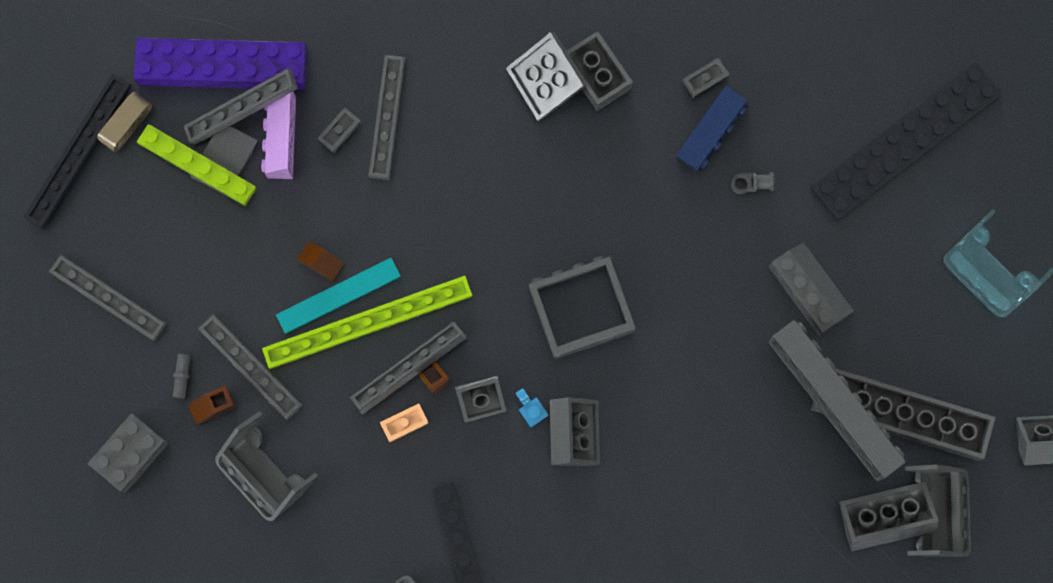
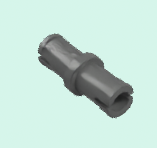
M178 354L176 371L173 373V378H175L173 398L185 399L187 380H190V375L188 374L190 355Z

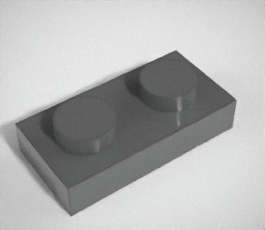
M717 58L685 77L682 82L694 99L729 78L730 75L720 59Z
M344 107L317 140L334 154L360 125L361 120Z

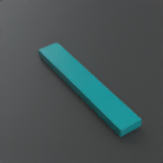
M389 258L276 314V317L284 333L288 334L401 278L392 258Z

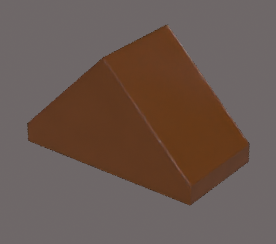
M309 242L297 259L298 262L332 282L335 281L344 266L342 261L327 250Z
M436 362L418 374L433 396L451 384L448 376Z

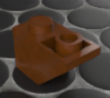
M222 386L208 392L188 405L196 425L237 409L230 389L227 386Z

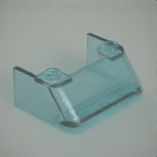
M992 209L944 256V264L990 311L998 317H1006L1053 273V267L1039 279L1027 271L1020 272L1014 277L985 248L990 241V233L983 224L995 213Z

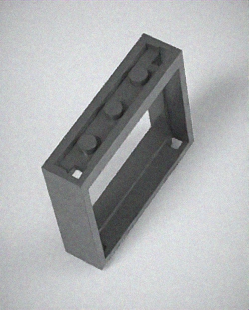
M599 256L592 259V263L586 265L578 263L572 266V270L566 272L563 269L553 272L551 277L544 279L541 276L531 280L532 283L528 284L554 360L634 333L636 330L610 257L604 258V256ZM606 267L626 323L557 347L538 290Z

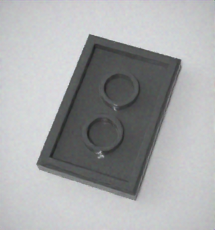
M229 126L212 136L202 155L240 177L259 142ZM190 175V177H191L192 179H194V180H196V181H198V182H200V183H202V184H204V185H206V186H208V187H210V188L216 190L215 188H213V187H211L210 185L204 183L203 181L199 180L198 178H196V177Z

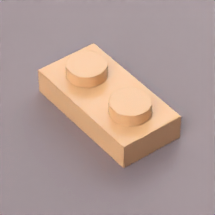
M420 404L380 422L389 442L429 424Z

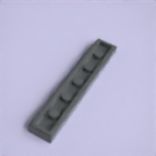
M384 55L368 175L372 179L390 180L405 57Z
M286 69L184 125L189 144L194 146L297 90L298 87L292 70Z
M63 255L59 256L49 270V273L154 342L167 325Z
M214 314L198 328L287 421L303 406Z
M453 321L352 395L350 399L363 415L467 338L466 335Z

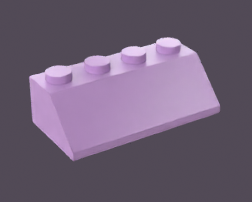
M294 91L264 107V110L267 111V118L263 120V129L267 132L266 139H263L262 149L263 152H266L265 159H262L261 168L268 179H293L296 96Z

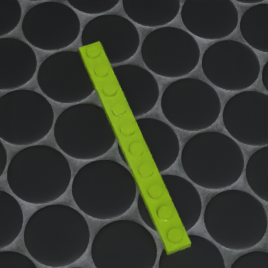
M462 276L262 348L268 368L273 369L473 296L466 276Z

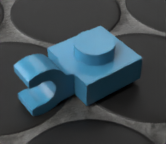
M523 388L516 392V396L523 405L519 412L530 428L549 416L537 397L531 401Z

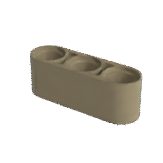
M132 92L101 129L97 140L112 151H118L148 115L152 104L137 92Z

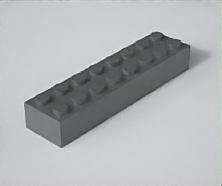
M793 320L774 334L768 343L874 479L880 481L886 478L906 462L903 459L905 457L904 453L898 446L894 447L889 441L891 438L886 430L880 429L877 426L875 416L869 410L866 411L861 404L863 402L855 392L851 393L847 387L849 384L842 375L838 376L833 370L835 366L828 357L824 358L819 352L821 348L815 340L811 341L808 338L806 328L800 322L797 323Z
M833 369L838 376L842 375L849 384L847 387L851 393L855 392L863 402L861 404L866 411L869 410L875 416L877 426L880 429H885L888 434L975 461H981L985 458L996 417L843 370ZM813 401L811 410L824 414Z

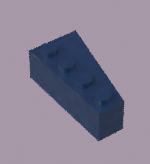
M725 86L676 156L697 171L700 168L704 170L711 160L709 158L713 150L717 152L723 143L721 139L726 133L730 134L736 125L734 122L738 116L742 117L747 110L748 101L728 86Z

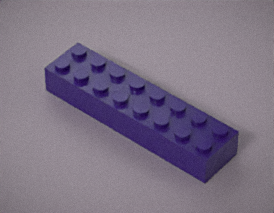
M136 38L134 80L139 86L251 89L278 73L290 69L294 75L298 87L297 90H306L308 48L305 42Z

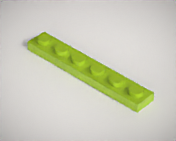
M149 124L137 140L139 145L246 206L257 189L253 184Z

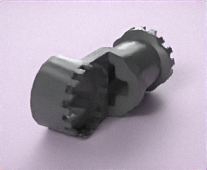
M773 172L765 175H756V173L737 174L731 182V188L736 194L740 195L746 192H756L758 189L774 191L775 184L773 183L775 181L773 180H775V175ZM743 179L746 181L747 187L739 189L736 187L735 181Z

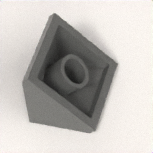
M498 376L455 387L465 423L507 412Z

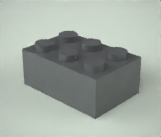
M598 31L567 50V53L587 84L582 91L596 111H599L632 89L633 81Z
M131 413L88 462V465L120 492L126 494L169 443L136 415Z

